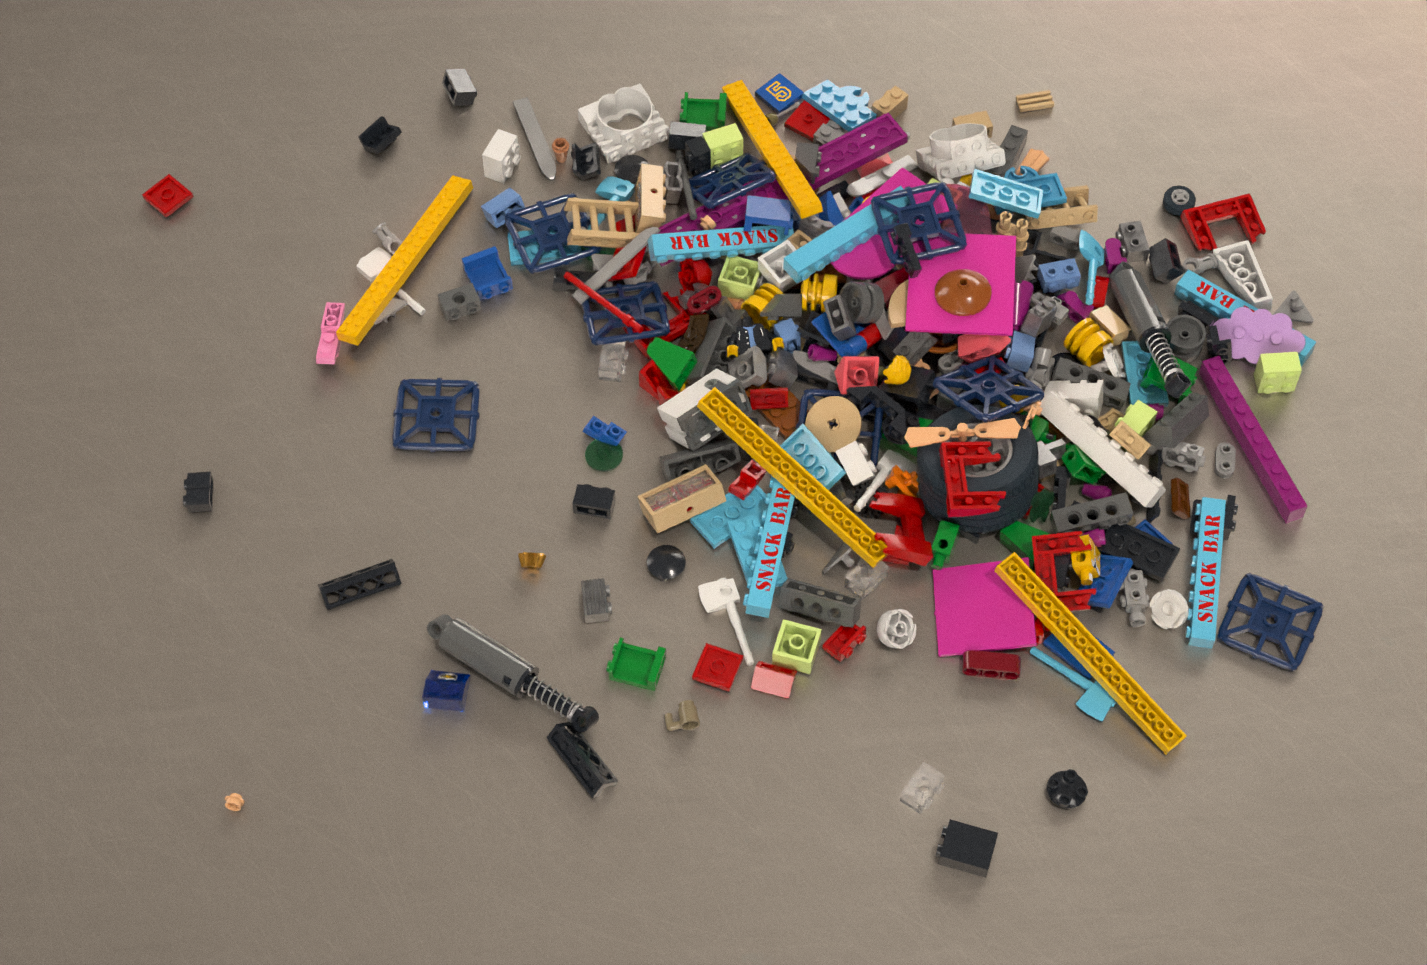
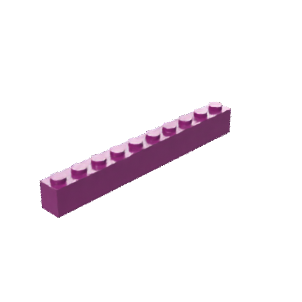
M1220 356L1202 361L1199 371L1201 379L1283 520L1287 524L1303 518L1308 507Z

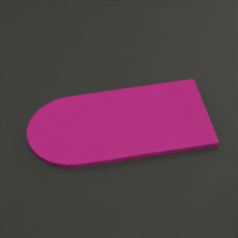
M902 167L847 218L872 204L871 200L874 196L889 193L899 186L905 189L908 186L912 188L926 185V183ZM936 190L914 194L916 204L928 202ZM940 195L934 204L936 214L949 211L943 195ZM916 219L915 224L921 225L922 223H924L923 221L921 222L919 219ZM889 232L888 236L895 254L898 245H894L890 235L891 232ZM877 234L869 238L866 243L856 246L851 252L840 256L837 261L831 262L838 272L850 278L860 280L880 277L888 273L895 266L886 254L881 236Z

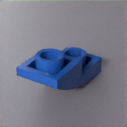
M595 416L591 418L582 431L601 442L615 446L620 443L627 431L613 422L607 425Z

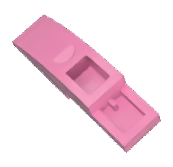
M326 302L316 364H335L336 358L339 357L341 341L338 339L336 331L344 322L345 303Z

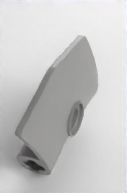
M1037 347L1035 348L1031 368H1029L1028 373L1026 372V378L1045 391L1046 386L1051 381L1055 359L1051 357V350Z

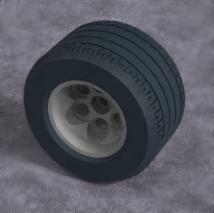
M972 405L983 413L984 405ZM989 406L988 414L1001 408ZM959 407L942 414L927 427H945L950 431H954L957 429L958 424L965 423L969 429H974L978 424L982 423V420L975 418L965 409ZM1009 413L998 419L987 421L993 422L1015 418L1021 426L1017 439L979 438L975 435L967 437V440L964 441H990L991 446L988 447L992 455L1000 454V461L964 466L968 492L1006 491L1005 498L999 499L997 505L1001 507L996 512L965 517H948L945 477L939 454L941 442L917 448L919 494L924 506L936 520L959 525V531L985 533L1008 527V525L1017 522L1028 512L1038 492L1039 452L1037 441L1028 426L1026 429L1022 428L1024 425L1023 420L1015 414ZM950 437V439L947 440V441H945V442H961V441H959L958 438H951V437Z

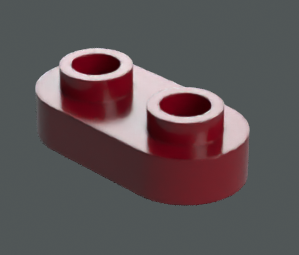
M708 286L691 296L687 301L689 312L693 315H700L719 304L722 299L721 290L716 286ZM710 295H715V299H710ZM695 304H699V305H700V307L697 308V309L694 308L693 306H694Z

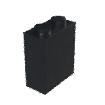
M950 819L948 826L944 825L941 838H944L943 845L938 844L936 856L939 857L938 864L986 878L998 832Z

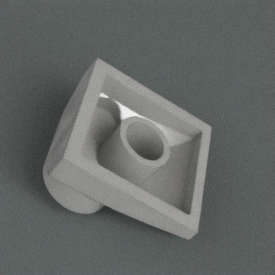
M757 346L751 347L745 353L728 362L729 375L741 380L744 389L752 384L757 387L761 386L767 380L766 357Z

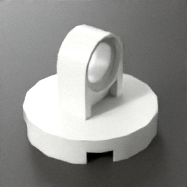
M1112 343L1104 345L1103 354L1105 360L1089 368L1099 372L1110 369L1114 377L1125 378L1126 373L1121 371L1124 365L1117 349L1112 350Z
M1166 589L1152 597L1150 607H1152L1153 614L1151 616L1157 625L1164 629H1173L1186 622L1188 605L1180 593L1175 590Z

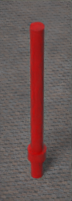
M570 272L564 274V278L620 318L624 325L632 327L638 333L644 330V327L637 323L630 314H625Z

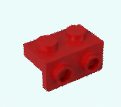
M856 624L853 628L841 625L822 645V649L841 662L844 658H849L852 655L854 648L858 644L861 645L865 641L867 627L863 625L860 628Z

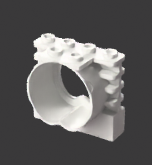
M640 83L632 87L620 88L615 94L603 95L599 101L578 109L579 122L587 134L591 135L592 140L597 143L607 163L616 162L624 156L633 155L637 151L649 148L669 138V127L665 125L663 118H660L659 112L655 110V106ZM628 115L635 116L644 123L630 130L614 129L607 125L610 122H620L623 117Z
M965 123L936 130L929 136L931 146L916 150L919 168L927 171L939 181L946 177L955 178L971 174L974 169L983 171L1003 166L1006 163L1004 149L990 141L987 135V128L982 124Z

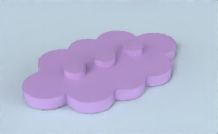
M1239 307L1232 312L1230 319H1219L1214 323L1217 326L1219 340L1231 339L1232 359L1235 360L1246 358L1249 363L1257 364L1260 354L1300 353L1306 345L1304 335L1297 330H1292L1293 323L1290 317L1283 313L1272 315L1266 309H1258L1252 312L1249 308Z

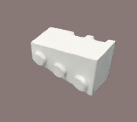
M1070 380L1049 381L1045 388L1044 397L1049 391H1060L1067 397L1066 400L1070 404L1074 403L1080 408L1079 412L1082 415H1092L1099 419L1103 405V380H1098L1097 383H1087V380H1081L1080 383H1071Z

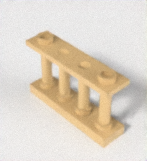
M1087 185L1063 188L1067 196V203L1041 207V210L1044 209V211L1040 212L1038 219L1026 216L1029 224L1027 229L1097 222L1098 206L1097 204L1087 205L1089 199V188Z
M568 198L564 211H572L574 229H571L568 235L567 244L611 248L625 247L640 234L634 232L632 215L635 214L639 206L638 202ZM579 212L590 213L591 230L581 229ZM597 213L607 214L609 231L599 230ZM614 214L625 215L626 232L616 231Z

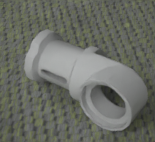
M385 222L378 225L372 231L382 240V245L391 255L395 253L390 248L391 244L394 242L402 244V241L386 227Z
M1208 253L1203 258H1187L1182 265L1184 274L1188 270L1187 264H1193L1195 267L1194 270L1190 271L1202 274L1207 269L1217 268L1218 262L1213 253Z

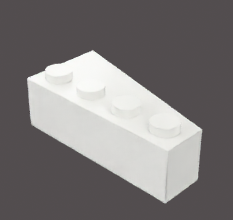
M1249 241L1213 249V254L1218 262L1217 269L1238 296L1258 309L1270 311L1273 298Z

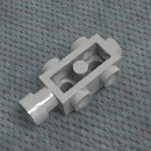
M1182 441L1175 448L1152 445L1147 450V453L1154 455L1157 450L1162 451L1163 462L1167 466H1181L1187 472L1198 471L1199 467L1204 466L1206 456L1203 455L1205 448Z
M1130 569L1120 588L1123 592V595L1120 596V606L1125 607V613H1130V625L1140 627L1146 623L1145 614L1142 612H1145L1146 606H1149L1150 603L1149 595L1145 593L1147 579L1143 578L1142 570Z

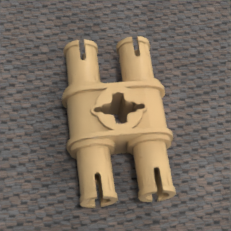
M1004 211L1000 214V221L996 224L995 235L1016 236V257L1023 256V251L1027 248L1026 241L1029 237L1027 231L1028 221L1026 220L1025 224H1023L1024 219H1019L1015 225L1011 223V213L1009 212L1007 217L1008 212Z

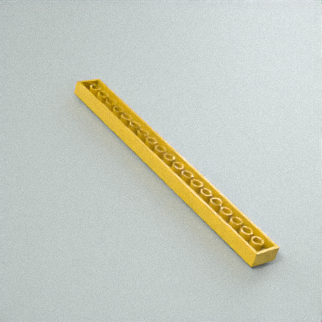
M740 80L723 86L722 91L727 93L728 104L768 167L776 174V180L800 218L804 219L823 212L819 198L744 82Z
M454 175L451 176L336 331L340 341L357 346L360 344L374 325L376 319L396 295L473 190L471 180Z
M716 387L698 401L697 408L873 569L888 555L882 551L887 545L883 541L875 540L874 535L876 533Z
M1015 552L996 566L994 571L1165 755L1187 737Z

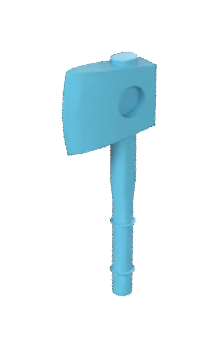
M609 176L599 184L595 193L609 199V201L624 202L628 201L634 194L635 185L630 181ZM600 213L597 215L598 227L605 220L607 214Z
M1081 230L1079 248L1083 257L1089 262L1087 293L1085 295L1086 304L1092 305L1095 297L1094 288L1096 285L1097 268L1104 264L1105 250L1088 232Z
M1034 646L1030 650L1032 655L1087 690L1077 701L1076 705L1088 715L1103 722L1111 707H1115L1117 702L1097 681L1095 683L1089 681Z

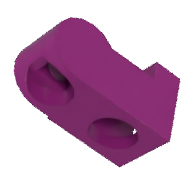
M1109 238L1105 242L1104 259L1107 274H1111L1122 261L1127 263L1126 257L1121 258V242L1116 238Z
M1067 291L1057 296L1058 299L1062 300L1061 305L1069 309L1068 317L1076 325L1088 318L1090 312L1094 309V306L1084 304L1074 291Z

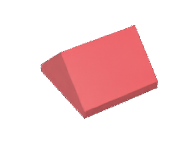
M843 356L834 371L840 393L847 394L849 387L877 386L879 357Z

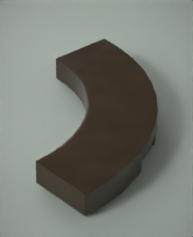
M709 314L690 315L687 331L677 346L695 354L707 334Z

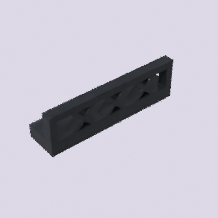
M389 559L318 584V587L328 610L402 583L393 559ZM393 571L396 581L387 583L382 580L385 573ZM372 578L378 581L373 589L369 590L363 587L367 579ZM354 585L359 587L356 595L350 596L345 594L347 587ZM333 591L339 593L338 600L329 604L326 594Z
M564 722L555 725L546 738L592 798L598 797L605 787L614 786L618 783L614 774L583 734L574 729L572 723Z

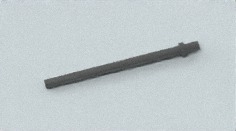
M678 150L675 161L679 162L682 167L681 179L690 219L696 220L697 213L685 165L686 158L683 152Z

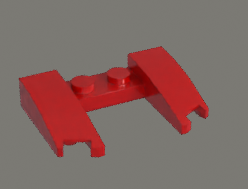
M1250 193L1183 210L1180 216L1187 233L1198 251L1205 249L1211 250L1213 253V249H1217L1208 226L1209 223L1236 217L1251 245L1257 241L1256 237L1260 233L1263 235L1266 233Z
M680 289V296H681V295H683V293H684V291H683L682 289ZM667 291L663 293V297L677 316L669 320L670 333L667 336H660L658 338L670 342L686 333L690 315L693 314L680 305L678 296L670 297ZM641 324L644 327L643 331H651L648 326ZM655 337L634 340L633 343L647 359H650L647 354V348Z
M990 441L941 442L939 454L941 467L944 470L948 517L981 515L1000 510L1001 506L997 504L999 499L1005 498L1006 491L968 492L964 466L1000 461L999 453L992 455L988 450V447L991 446Z
M876 492L873 497L877 501L872 500L869 507L900 517L904 536L876 533L874 535L875 540L883 541L887 545L882 550L883 553L926 566L933 558L931 542L925 541L921 518L925 515V509L922 499L896 493Z
M1082 531L1032 536L1035 573L1070 612L1090 610L1091 606L1087 604L1091 594L1096 595V588L1058 592L1054 556L1092 550L1090 543L1085 546L1079 537L1083 534Z

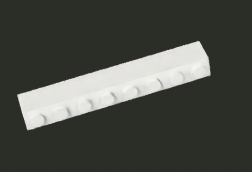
M1049 391L1041 401L1040 407L1043 408L1041 414L1144 507H1153L1166 491L1162 486V481L1149 475V470L1145 466L1138 465L1134 461L1133 455L1121 450V445L1117 441L1110 440L1107 437V432L1100 427L1097 428L1089 416L1082 415L1079 412L1080 408L1074 403L1070 404L1062 392Z

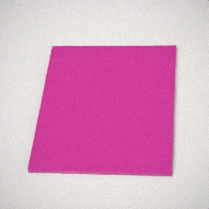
M965 234L967 246L964 250L936 256L931 260H919L922 270L918 277L910 278L909 275L905 331L1012 336L1016 236ZM939 236L928 238L931 250L955 245ZM922 240L912 242L916 253L925 251ZM957 269L976 271L989 281L992 289L991 300L988 306L977 314L971 316L950 314L944 311L935 299V286L938 280L944 274Z

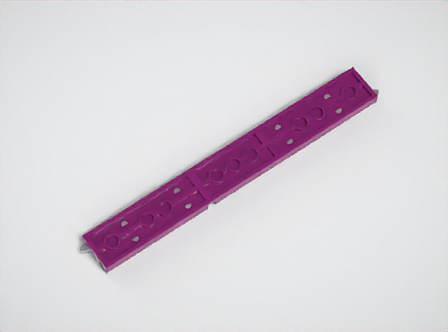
M889 112L820 146L819 152H822L821 163L817 164V166H820L819 177L815 178V184H811L808 181L809 185L815 190L906 144L910 138V132H904ZM775 179L774 182H769L747 192L743 197H736L716 206L714 209H708L702 205L696 208V220H691L688 212L659 227L660 232L658 234L703 231L704 229L700 226V218H704L706 215L716 223V227L713 230L740 228L744 226L748 195L783 200L789 199ZM750 181V182L744 184L743 186H745V185H747V184H750V183H752V182H754V181ZM647 244V245H646L647 248H646V251H645V252H648V251H649V247H648V244ZM668 260L664 263H658V265L663 267L675 260Z

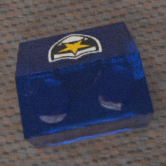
M431 670L425 680L422 695L424 707L464 712L471 674Z

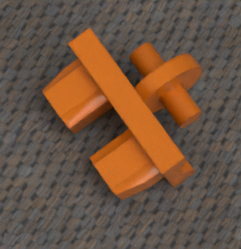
M895 465L892 467L891 474L886 477L885 485L889 489L897 486L899 488L897 494L917 498L916 494L919 490V483L916 479L918 474L915 471L909 473L905 470L903 472Z

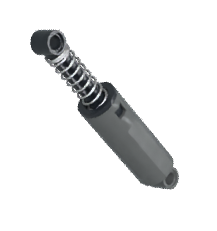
M1122 261L1110 274V287L1141 350L1151 353L1152 358H1154L1157 368H1159L1162 378L1166 383L1164 385L1165 390L1172 397L1179 398L1189 388L1191 381L1180 369V365L1172 353L1169 345L1172 338L1171 332L1141 273L1133 269L1128 263Z
M442 614L428 623V634L433 639H439L440 648L516 697L522 698L527 693L530 697L534 696L536 701L541 700L542 705L547 704L548 709L554 708V713L560 712L562 718L567 717V721L572 723V726L578 732L587 731L599 721V714L595 708L591 706L583 707V704H577V701L572 702L570 696L564 697V692L558 693V689L555 688L553 690L551 684H544L545 680L539 681L538 667L461 618L452 619L449 615Z

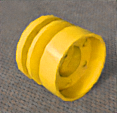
M815 273L814 281H811V275L808 279L803 280L800 293L802 294V311H807L808 304L811 303V311H815L817 304H820L821 313H824L826 310L823 302L837 294L838 276L825 274L823 282H819V275Z
M763 283L754 292V295H751L742 303L741 310L747 311L754 324L761 323L764 328L770 331L778 323V320H768V317H761L760 312L776 294L783 293L774 285Z
M1086 318L1068 333L1063 346L1072 355H1077L1079 362L1090 367L1099 363L1104 358L1103 346L1109 343L1113 344L1114 340L1105 331H1100L1099 325L1095 324L1091 318Z

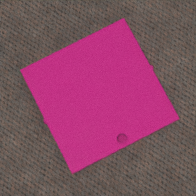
M1029 557L1021 558L1030 568ZM1002 561L942 568V570L933 569L934 615H936L939 657L963 655L968 650L990 652L1037 646L1034 613L994 571L996 566Z

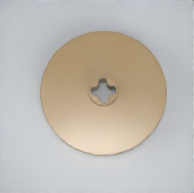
M830 396L819 400L811 407L806 417L805 426L829 453H836L835 451L858 439L862 428V419L859 410L851 401L839 396ZM836 420L838 426L831 429L829 423Z

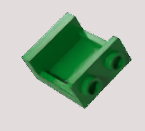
M685 92L684 98H681V109H683V112H680L679 121L682 123L706 125L705 131L724 127L726 122L727 93H720L718 100L688 98V92Z
M1151 356L1140 386L1147 389L1152 384L1166 391L1164 387L1166 383L1162 378L1159 368H1157L1154 358ZM1176 358L1180 369L1191 381L1189 388L1178 398L1177 404H1179L1192 393L1190 388L1197 380L1195 374L1198 368Z
M620 637L618 643H615L613 646L612 661L609 660L606 672H609V680L656 691L666 660V648L658 646L657 651L626 644L624 638Z

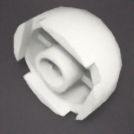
M903 609L886 611L879 618L876 626L877 636L880 641L887 647L903 649L910 645L916 636L917 629L916 624H913L912 614Z

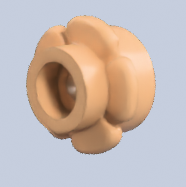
M708 215L700 218V226L704 230H713L716 227V223Z
M231 793L230 796L225 797V807L229 810L240 811L241 807L244 806L245 801L240 794Z

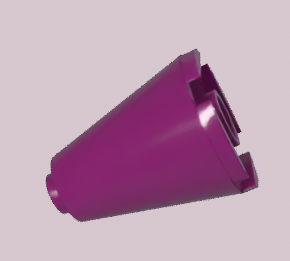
M1015 279L1013 332L1021 331L1020 328L1029 310L1034 289L1033 285L1028 281L1022 280V283H1016Z

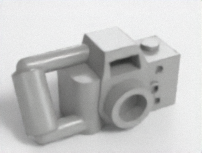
M644 255L636 277L623 279L625 284L644 282L647 279V274L657 265L656 261H651L648 256Z
M1040 292L1033 294L1031 298L1032 303L1037 305L1040 303L1038 300L1041 299L1042 301L1051 302L1057 308L1054 320L1052 321L1060 326L1069 312V309L1061 305L1062 300L1055 296L1051 298L1049 296L1045 297Z

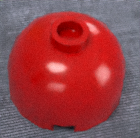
M686 258L680 262L679 266H682L681 272H678V277L684 291H694L693 284L695 283L710 285L712 270L705 260Z

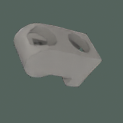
M1066 226L1053 227L1049 242L1078 251L1080 250L1079 237L1081 230H1073Z

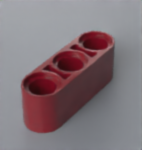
M968 650L963 653L962 673L967 676L1007 680L1020 678L1021 657L1019 655Z

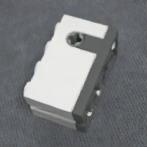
M715 369L657 407L661 419L667 423L665 428L669 438L691 451H695L723 432L722 429L697 408L698 401L714 387L746 416L752 413L753 410L741 380L719 369Z

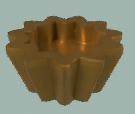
M523 552L518 554L521 567L528 569L541 568L546 559V555L540 553Z

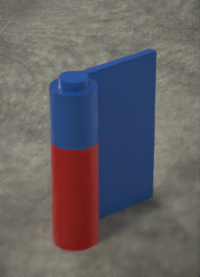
M826 311L811 322L842 358L843 356H859L882 338L875 323H854L857 334L844 341H839L832 333Z

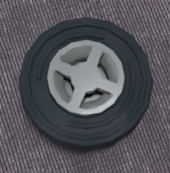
M1180 185L1170 187L1165 192L1163 198L1164 208L1169 213L1181 216L1183 210L1194 208L1196 202L1193 191Z

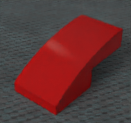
M751 460L741 470L740 476L729 486L728 491L744 501L756 488L767 471L760 464Z

